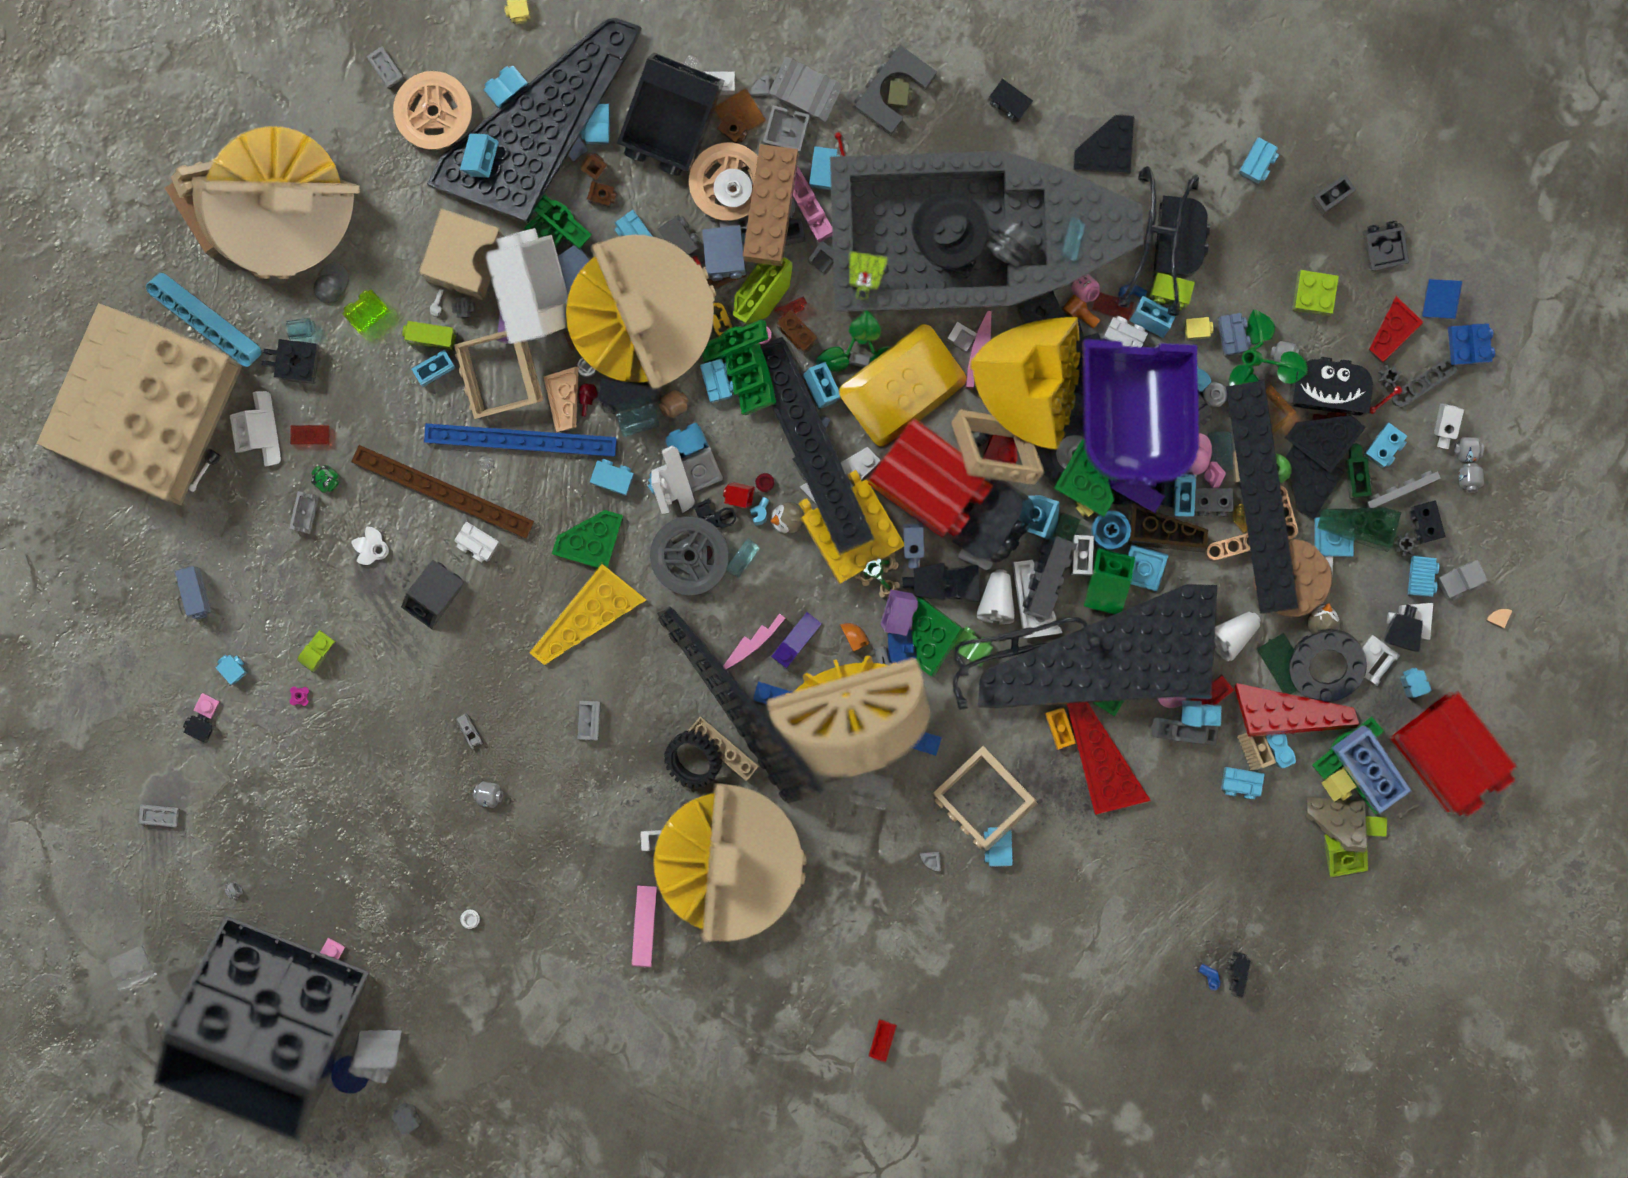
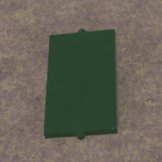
M1282 633L1274 639H1268L1267 643L1256 650L1282 693L1292 694L1298 691L1292 682L1289 672V660L1293 647L1285 634Z

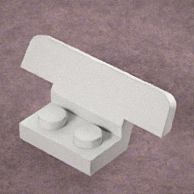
M267 391L253 392L256 410L230 415L236 453L262 448L264 465L266 467L278 464L281 461L271 395Z
M670 446L662 450L666 464L652 470V486L662 514L669 513V505L676 499H678L682 513L695 504L679 451L676 447Z

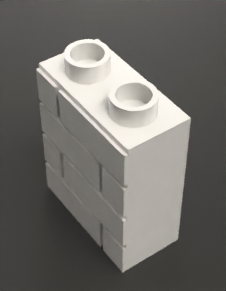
M533 228L498 238L499 249L488 252L486 258L491 276L494 277L492 280L497 299H500L499 306L503 321L506 322L504 325L509 343L512 344L545 336L568 327L566 320L568 294L552 235L538 238L536 229Z

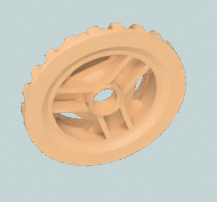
M427 71L414 75L401 86L394 100L393 114L398 130L407 141L427 150H439L459 141L462 135L466 133L471 122L472 106L466 89L456 78L443 72ZM448 92L458 107L452 110L443 94ZM418 94L422 95L415 111H410L415 97ZM430 106L438 108V113L435 116L428 114L427 111ZM444 128V133L439 135L425 134V129Z
M729 142L719 143L704 150L694 161L689 174L690 193L697 207L713 219L722 221H736L749 216L758 156L743 145ZM716 162L721 164L710 179L705 176ZM747 167L753 182L749 199L738 207H726L715 204L714 182L717 176L727 169L741 170V168ZM731 186L729 190L730 192H735L737 188Z

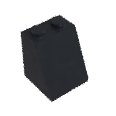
M432 560L407 591L401 608L430 629H433L461 590L464 581H462L459 575L448 571L442 563Z

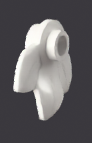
M366 527L365 537L356 538L351 542L354 549L360 553L357 562L363 565H369L375 560H382L389 552L387 544L382 541L381 533L372 527ZM377 547H382L383 551L381 554L376 553Z

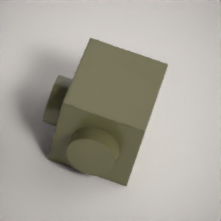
M896 78L894 81H890L888 107L907 109V101L912 99L913 88H909V83L905 79Z

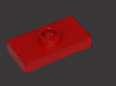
M879 1019L869 1057L883 1062L887 1061L897 1027L896 1024Z

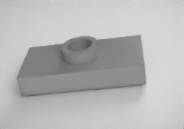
M382 46L366 56L388 89L404 79Z
M141 804L138 824L178 827L180 808Z

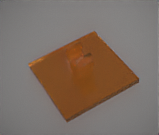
M746 88L723 101L714 109L721 121L724 120L728 113L747 126L748 130L746 132L766 121Z

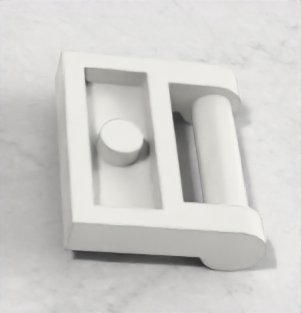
M1371 635L1362 647L1367 660V670L1364 678L1378 686L1381 682V677L1400 655ZM1384 652L1388 654V657L1376 673L1371 675L1369 671Z

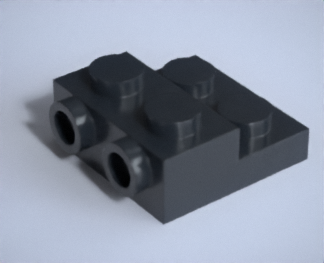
M1389 221L1386 223V226L1370 225L1367 227L1368 230L1363 231L1371 271L1409 263L1404 226L1401 223Z
M1235 951L1231 959L1228 958L1226 963L1228 974L1235 976L1230 981L1229 990L1232 991V995L1243 998L1251 960L1247 958L1246 954Z

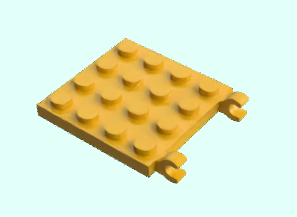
M856 470L847 476L854 486L852 490L875 540L839 555L818 507L813 510L807 498L798 503L805 514L800 517L839 584L866 569V565L870 561L883 559L904 547L903 540L872 487L868 484L867 479L861 481Z

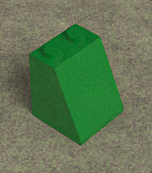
M1098 548L1085 595L1084 607L1110 614L1122 612L1132 582L1135 557Z

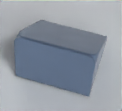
M578 137L568 154L572 161L588 151L580 137Z

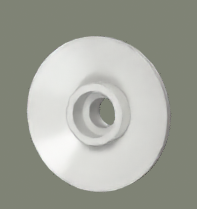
M727 169L721 172L714 182V194L717 200L728 207L743 205L749 199L752 192L750 178L738 169ZM735 186L737 190L730 192L729 188Z

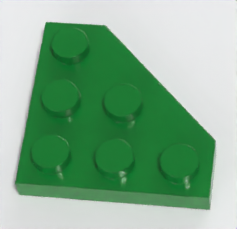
M1082 438L1054 489L1100 516L1105 517L1114 501L1109 481L1089 462L1085 452L1084 439Z
M603 510L597 515L557 535L552 555L596 568L604 564L608 568L623 515Z
M918 597V607L912 616L913 645L916 648V660L919 668L929 676L934 677L964 628L928 601Z

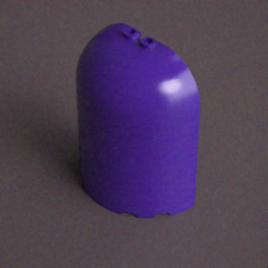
M1083 341L1084 447L1089 462L1101 475L1111 480L1125 483L1126 486L1144 484L1146 487L1156 486V483L1180 477L1192 467L1199 450L1197 345L1159 343L1153 348L1123 346L1122 341Z

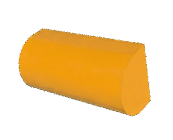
M1064 707L1045 713L1056 749L1076 744Z

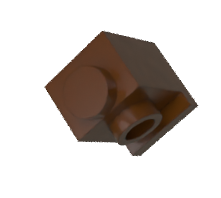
M588 153L580 167L583 172L597 180L607 164L603 162L604 159L598 154Z
M592 181L587 201L610 208L611 203L614 204L616 201L617 193L614 187ZM605 191L606 195L604 197H600L599 192Z

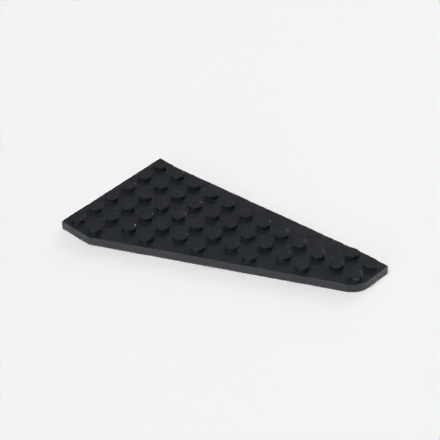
M610 18L603 21L439 158L427 185L441 192L529 223L538 203L634 47L642 28L639 25L618 18ZM469 134H487L499 141L489 177H473L460 170Z
M1185 584L1090 625L1094 635L1098 637L1099 647H1089L1088 638L1084 628L987 669L981 675L979 681L978 707L1011 708L1028 705L1174 697L1211 698L1218 586Z
M670 606L658 612L660 624L663 627L666 626L670 632L668 635L672 642H677L717 702L721 705L727 717L732 721L739 735L744 738L749 750L755 754L761 768L767 771L770 782L780 790L779 795L782 800L791 803L818 796L824 792L807 764L680 615Z

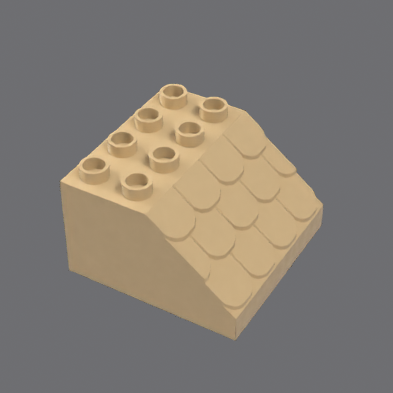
M98 303L36 444L163 499L182 505L242 365L228 355L158 325Z

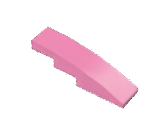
M797 166L793 197L815 238L820 243L832 236V226Z
M987 311L971 350L967 368L966 389L974 388L973 370L970 368L971 359H973L982 346L991 340V311Z
M779 614L769 629L761 625L751 640L744 636L723 667L726 670L760 648L775 633L786 618Z
M637 886L632 966L651 967L657 887Z

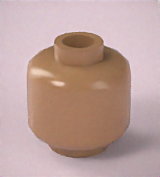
M672 390L661 397L659 408L665 417L675 418L687 410L688 398L683 392L680 393L677 390Z

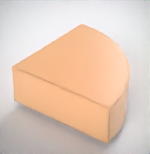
M1496 610L1487 617L1486 621L1505 628L1512 610Z

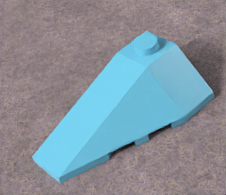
M1027 495L1034 505V515L1029 523L1030 527L1027 532L1045 539H1051L1058 524L1060 502L1042 495Z

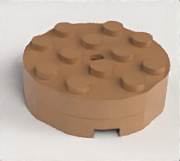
M1290 539L1289 546L1293 572L1296 576L1295 586L1299 609L1275 613L1286 617H1302L1311 614L1327 600L1332 587V570L1329 562L1314 545L1302 540Z

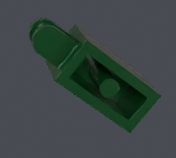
M1354 443L1349 449V459L1345 461L1349 499L1372 495L1368 457H1363L1362 446Z

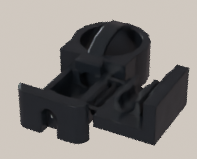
M710 498L693 505L698 518H703L713 523L716 528L720 526L722 529L731 526L737 519V514L731 507H724L717 512L714 509L711 510L709 506L711 504ZM725 510L732 511L731 513L726 514V515L720 517V514H721L723 511H725ZM734 516V520L731 523L725 524L722 522V520Z

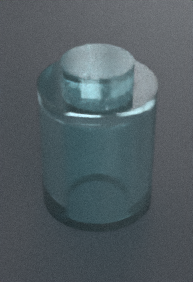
M310 318L286 321L289 340L312 337L313 333L316 332L315 322L311 321Z

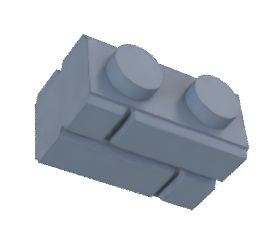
M1242 313L1217 318L1224 356L1244 353L1248 350V347H1251L1250 337L1245 334L1247 320L1246 317H1242Z

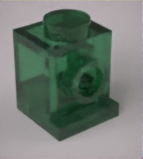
M1061 513L1053 535L1072 541L1081 519ZM1065 525H1068L1070 527L1069 532H1065L1063 530V527Z

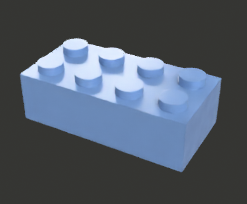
M1362 725L1332 747L1371 807L1378 813L1383 812L1411 791L1370 729Z

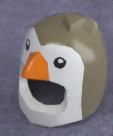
M785 502L773 511L770 522L777 531L793 534L804 526L800 517L805 514L798 504Z
M1328 603L1319 606L1309 614L1307 626L1311 634L1319 632L1318 630L1322 629L1338 630L1340 619L1336 611Z

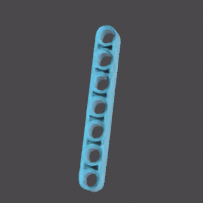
M158 273L146 284V290L152 297L242 366L248 367L260 357L262 352L256 343L166 274Z

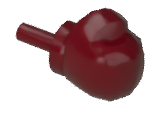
M585 383L579 387V404H583L581 415L583 417H586L588 405H592L593 400L598 397L599 391L594 384Z

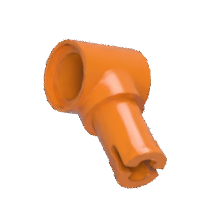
M1073 294L1062 310L1070 317L1082 319L1094 329L1100 322V319L1088 310L1085 301H1082L1077 295Z

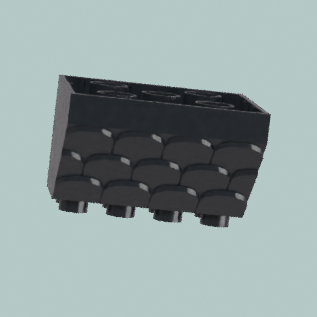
M225 916L164 1029L153 1084L298 1141L328 1081L365 988L369 972Z

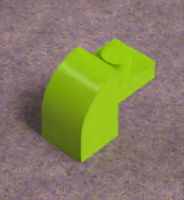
M319 630L309 644L304 647L297 661L310 671L315 672L326 658V653L335 641Z

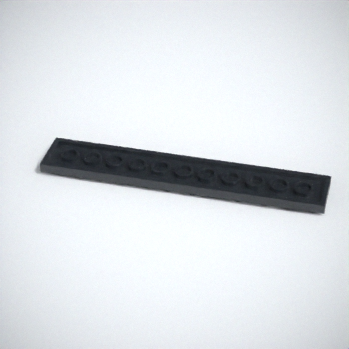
M784 337L762 345L761 349L769 369L776 403L772 407L838 554L841 555L875 540Z
M1265 381L1226 386L1260 614L1299 609Z

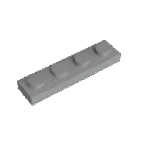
M1430 470L1421 474L1422 478L1417 481L1414 478L1403 482L1404 486L1397 489V486L1391 487L1386 490L1387 494L1380 496L1378 493L1369 497V502L1365 503L1367 510L1440 479L1438 471L1432 473Z

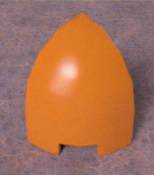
M853 623L840 624L853 652L870 644L861 627Z

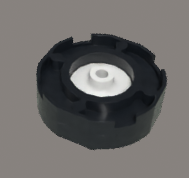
M1070 416L1069 425H1065L1063 429L1065 436L1057 449L1036 447V452L1044 471L1042 476L1053 487H1055L1070 461L1072 452H1075L1082 438L1084 439V416Z

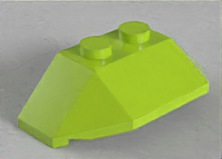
M783 257L782 266L757 264L735 294L733 316L747 325L767 318L790 287L793 263Z

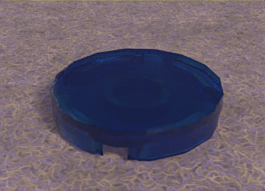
M352 1055L340 1058L333 1065L331 1073L333 1085L340 1092L346 1094L360 1092L369 1081V1078L359 1077L349 1072Z

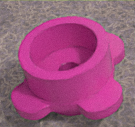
M294 686L290 689L291 699L289 702L291 705L302 704L306 706L309 703V689L307 687L297 688Z

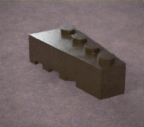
M1133 503L1130 516L1131 534L1128 539V545L1134 544L1144 547L1202 553L1207 549L1208 529L1186 521H1180L1169 515L1155 513Z

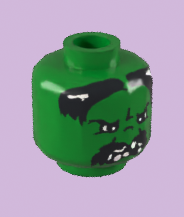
M318 465L311 472L313 475L311 483L322 493H331L340 483L338 481L339 474L329 465H323L322 467Z

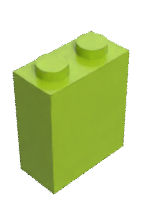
M407 321V325L403 326L402 336H404V340L408 344L454 351L457 332L452 327Z

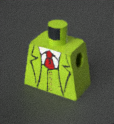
M854 252L850 253V286L858 287L856 298L867 300L869 289H878L887 258Z

